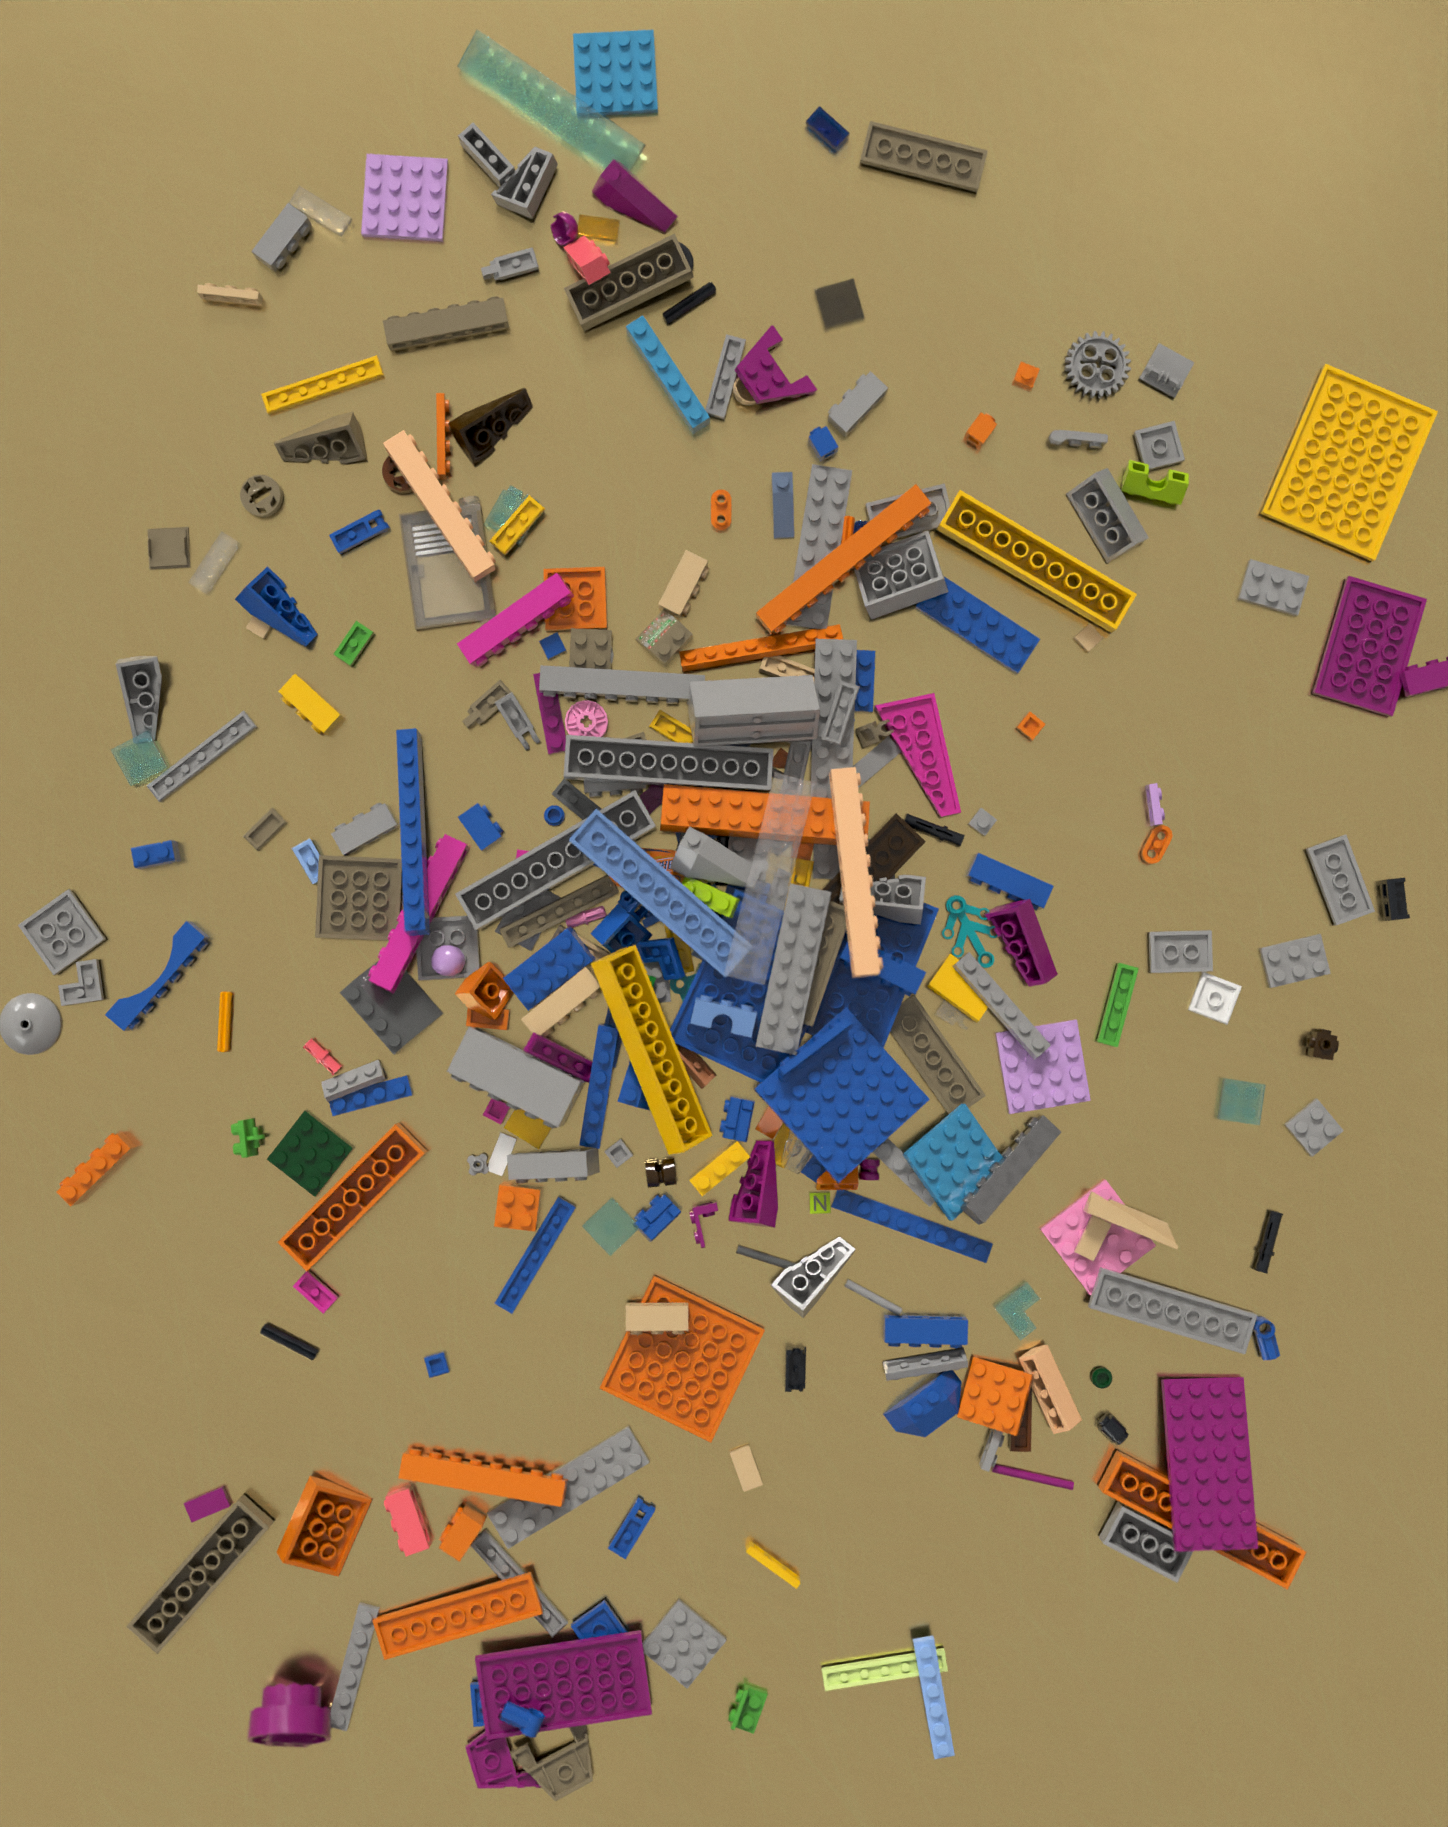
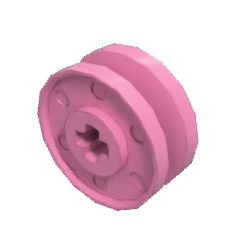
M584 700L575 703L567 711L565 726L569 735L603 737L607 732L608 718L603 707L596 702ZM586 717L592 722V725L589 724L587 728L581 723L582 720L585 721Z

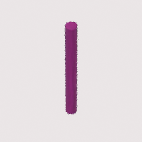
M996 1464L991 1470L993 1473L1069 1490L1074 1488V1482Z

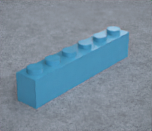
M642 315L626 326L627 335L692 434L709 425V415L644 316Z

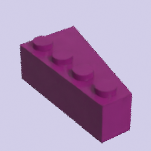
M1030 899L999 905L984 914L987 920H991L994 924V931L997 936H1001L1007 945L1005 949L1008 954L1013 955L1015 958V965L1029 987L1046 984L1058 975Z

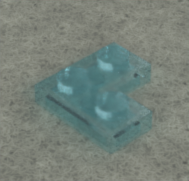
M1027 1281L994 1306L1020 1341L1036 1329V1326L1024 1311L1040 1300Z

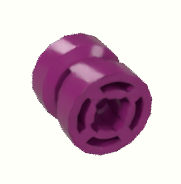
M865 1158L859 1164L861 1166L859 1179L879 1180L878 1167L880 1166V1159Z

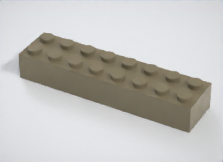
M243 1494L126 1627L158 1654L270 1528L274 1521Z

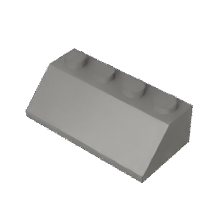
M1108 468L1094 473L1066 493L1107 563L1132 550L1149 538Z

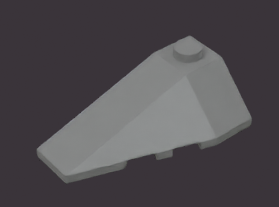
M899 875L896 879L887 880V878H880L879 881L873 882V887H870L871 896L874 895L875 908H872L873 914L898 922L921 925L926 877ZM841 886V894H840V902H839V903L844 904V902H843L842 886Z

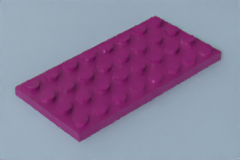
M1244 1377L1162 1379L1174 1551L1258 1549Z
M641 1630L475 1655L486 1740L524 1735L519 1728L500 1720L502 1710L507 1701L527 1710L534 1708L541 1711L545 1715V1719L539 1732L652 1715Z

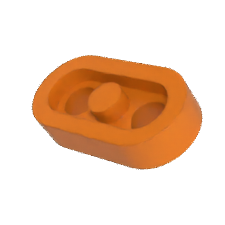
M723 489L715 491L711 497V525L720 532L726 531L731 525V495ZM720 496L725 498V501L722 503L717 500ZM719 517H724L725 521L723 523H719L717 519Z
M1160 825L1151 831L1141 851V857L1144 862L1155 864L1162 859L1172 840V831L1169 827ZM1159 832L1164 835L1162 840L1157 837ZM1149 850L1154 852L1153 858L1148 856Z

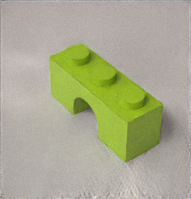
M1129 460L1122 479L1123 492L1130 495L1145 496L1151 500H1162L1169 504H1182L1189 485L1188 473L1169 469L1164 479L1154 481L1148 477L1149 464Z

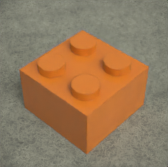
M501 1183L498 1190L494 1227L536 1231L542 1188Z
M468 1503L463 1508L459 1506L450 1521L452 1526L447 1524L439 1538L441 1541L439 1549L460 1562L483 1527L487 1516Z

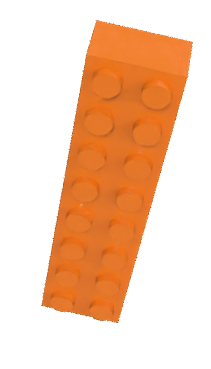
M400 1123L395 1124L278 1243L307 1272L428 1151Z

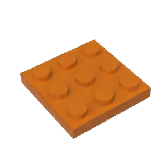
M605 567L543 569L544 581L558 573L574 595L568 605L565 607L560 606L554 610L555 613L551 617L545 619L546 631L571 630V628L607 629Z
M973 1357L957 1418L1018 1436L1034 1375Z

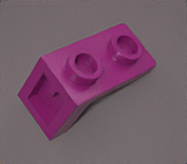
M717 1201L692 1206L693 1211L689 1212L692 1224L696 1223L697 1231L694 1232L696 1244H700L701 1248H705L706 1245L699 1215L703 1214V1217L715 1215V1211H718Z

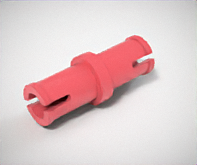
M313 1038L303 1046V1049L316 1059L315 1062L324 1066L332 1076L342 1067L329 1055V1051L321 1048Z

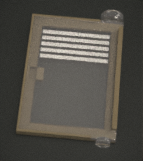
M468 496L460 498L459 506L462 510L460 514L463 519L468 518L473 526L472 532L475 536L479 535L485 544L482 547L487 553L479 497ZM426 510L399 514L415 630L477 621L484 625L494 618L496 611L490 573L474 582Z

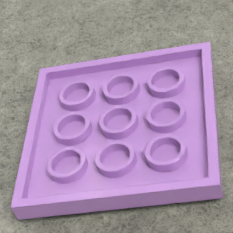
M367 154L362 237L443 242L448 159Z
M1076 1019L1035 1026L1051 1045L1035 1060L1009 1031L995 1033L1009 1114L1091 1101Z

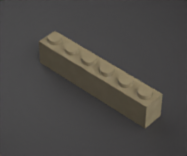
M497 296L490 297L487 301L479 302L478 300L468 302L467 305L459 306L458 304H452L446 309L432 308L425 313L411 312L404 317L391 316L387 320H383L386 341L390 350L510 328L504 299Z

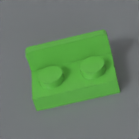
M744 1683L742 1690L738 1689L736 1694L735 1710L731 1709L728 1717L730 1729L735 1730V1728H739L754 1734L768 1692Z

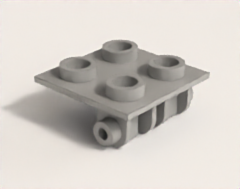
M1159 343L1139 379L1175 398L1194 362Z

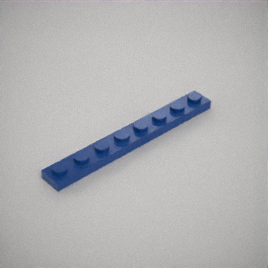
M837 1190L831 1205L835 1209L987 1263L993 1243L848 1190Z

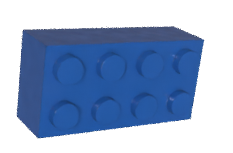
M570 926L503 979L529 1011L596 958Z

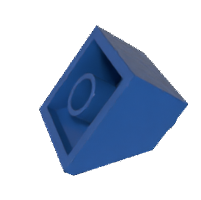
M617 904L590 933L611 953L636 945L640 941H647L652 936L620 904Z

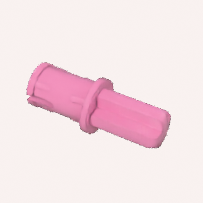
M603 906L582 911L565 921L567 927L571 926L572 928L585 923L589 925L588 922L606 917V911Z

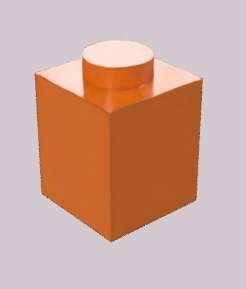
M981 412L964 437L981 449L995 430L997 423L991 415L987 413L984 415Z

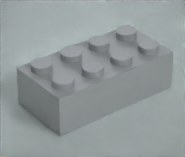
M1117 1501L1099 1536L1103 1544L1177 1583L1193 1551H1174L1173 1529Z

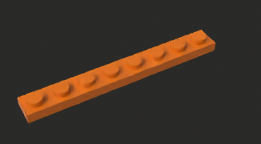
M840 624L827 626L826 629H809L679 651L682 671L685 672L762 659L764 657L815 650L816 639L843 640Z

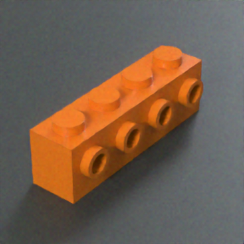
M123 1132L109 1135L104 1140L106 1144L101 1149L99 1147L96 1148L89 1155L90 1160L79 1164L74 1169L76 1173L71 1178L69 1176L66 1177L59 1184L61 1188L56 1192L70 1207L79 1204L137 1147Z

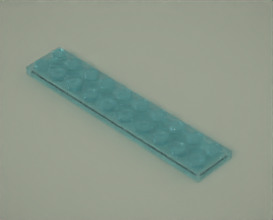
M476 30L457 67L605 169L613 159L619 160L628 170L631 171L646 144L480 30Z

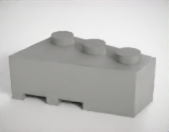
M534 147L517 165L518 168L511 176L508 175L505 178L503 185L491 194L497 205L533 219L558 166L553 153Z

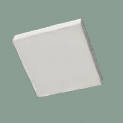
M1202 972L1188 1010L1228 1025L1242 986Z

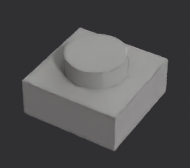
M980 808L968 825L982 836H985L997 819Z
M622 1139L604 1151L616 1168L633 1156Z

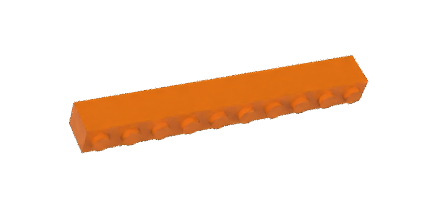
M915 484L756 612L758 620L771 635L774 632L780 633L786 628V622L790 619L795 621L802 615L801 610L806 606L811 608L818 602L817 598L821 594L827 595L834 589L833 585L836 582L840 581L842 583L850 576L849 572L852 569L856 568L858 570L866 563L865 559L870 555L872 557L876 556L882 550V545L886 542L888 544L892 543L898 538L897 533L902 529L905 532L914 525L913 520L918 516L921 519L930 512L928 509L931 506L930 500Z

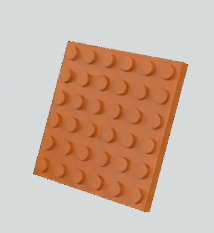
M653 1276L641 1303H688V1331H684V1334H672V1331H663V1334H651V1331H643V1334L633 1335L630 1334V1331H627L599 1389L711 1443L765 1329L657 1276Z

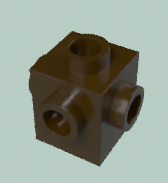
M1319 1029V1032H1312L1307 1038L1306 1045L1309 1047L1307 1056L1333 1060L1334 1053L1338 1051L1339 1047L1338 1036L1331 1035L1332 1031Z

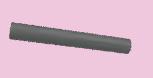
M739 1245L736 1251L737 1254L785 1269L796 1264Z

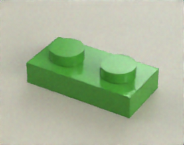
M356 621L334 652V655L352 667L374 635V632Z

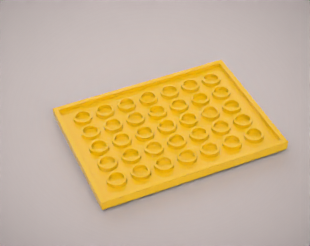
M1325 364L1261 514L1372 562L1375 561L1438 411Z

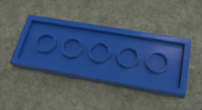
M946 577L944 578L949 592L919 602L916 605V609L1016 674L1019 673L1040 641V638Z

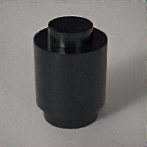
M1105 1414L1098 1421V1430L1111 1443H1115L1118 1446L1127 1439L1129 1435L1126 1432L1127 1429L1112 1414Z

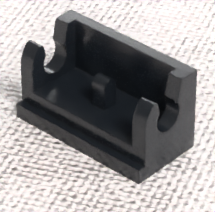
M1405 878L1380 880L1385 921L1410 918V914L1407 912L1404 887Z
M786 1346L785 1392H791L792 1390L802 1392L805 1389L806 1347Z

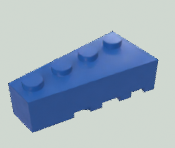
M847 942L840 959L844 961V966L851 968L849 945ZM877 949L878 958H882L883 969L880 970V974L877 976L881 978L880 983L890 988L892 985L900 988L899 992L909 997L911 994L916 995L926 972L903 960L896 959V957L887 952Z

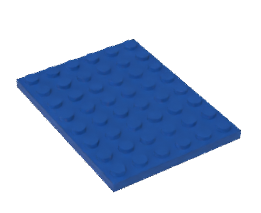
M735 889L733 896L740 899L733 918L723 915L722 920L753 947L726 978L703 958L670 1031L676 1044L762 1083L780 1066L779 1063L793 1055L756 1047L784 911ZM842 939L828 984L848 942L845 939ZM701 995L713 997L715 1002L721 1003V1000H728L733 1002V1006L741 1007L744 1004L754 1007L753 1010L757 1011L752 1037L731 1033L732 1020L725 1014L717 1015L712 1021L711 1028L690 1024L696 997L701 998ZM803 1024L799 1045L809 1025Z

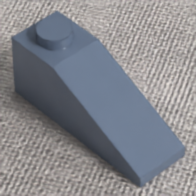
M792 472L772 473L774 539L794 538Z

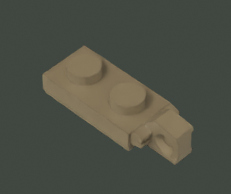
M501 680L496 682L467 710L470 715L462 721L463 724L469 729L476 722L480 725L499 710L495 701L511 692Z

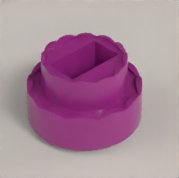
M299 1684L267 1686L263 1688L261 1707L250 1710L247 1741L265 1746L308 1747L331 1740V1710L328 1707L321 1708V1689L319 1686L313 1687L309 1684L303 1686Z

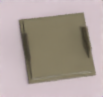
M189 527L147 529L149 570L190 568Z

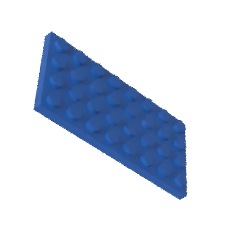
M923 902L921 925L898 922L873 914V916L877 917L878 928L875 929V935L880 939V949L878 950L887 952L896 957V959L903 960L916 967L939 908ZM846 928L843 939L848 941ZM840 959L824 992L813 1027L808 1026L806 1033L814 1036L847 1007L884 1048L905 994L899 992L900 988L892 985L890 988L880 983L881 978L874 976L873 979L869 977L852 978L851 968L844 966V961Z

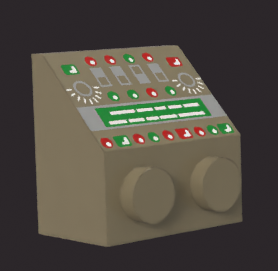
M662 610L636 640L666 667L679 651L691 641L693 634L676 618Z

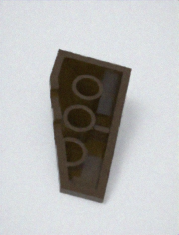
M522 388L467 411L448 424L456 442L470 461L476 464L495 450L494 446L501 438L504 439L508 435L507 431L514 424H517L533 405L526 388Z

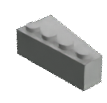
M591 1148L586 1151L572 1149L564 1152L555 1150L546 1151L545 1153L526 1152L507 1155L509 1180H516V1183H528V1179H535V1182H548V1178H555V1182L567 1181V1177H575V1181L587 1180V1176L600 1172L597 1148Z

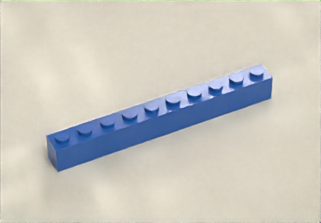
M417 728L396 730L404 931L409 936L429 935L422 739Z

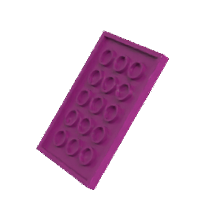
M1347 576L1312 694L1392 717L1402 687L1400 673L1406 671L1405 667L1408 666L1427 599Z

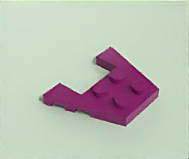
M773 325L769 327L734 371L757 404L778 401L786 397L796 398L800 395L815 394L817 388L808 375L791 384L768 350L781 344L783 341Z
M484 1731L466 1745V1752L477 1788H542L526 1771L517 1773L506 1737L486 1740V1733Z

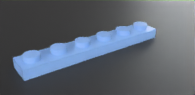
M932 1635L913 1639L934 1759L955 1756L934 1637Z

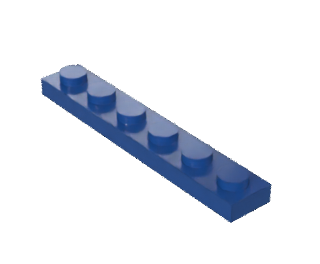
M598 1025L579 1146L600 1149L619 1033L617 1027Z
M558 1196L494 1304L511 1314L514 1312L575 1210V1205Z

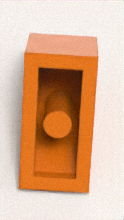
M858 1166L839 1183L825 1171L817 1179L816 1190H857Z

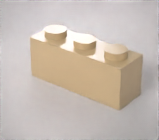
M686 550L658 603L659 608L678 618H681L683 614L686 615L691 607L689 603L691 597H696L701 587L698 585L700 579H705L710 568L707 567L708 560Z
M626 1303V1331H630V1334L639 1335L643 1334V1331H651V1334H663V1331H672V1334H684V1331H688V1303Z

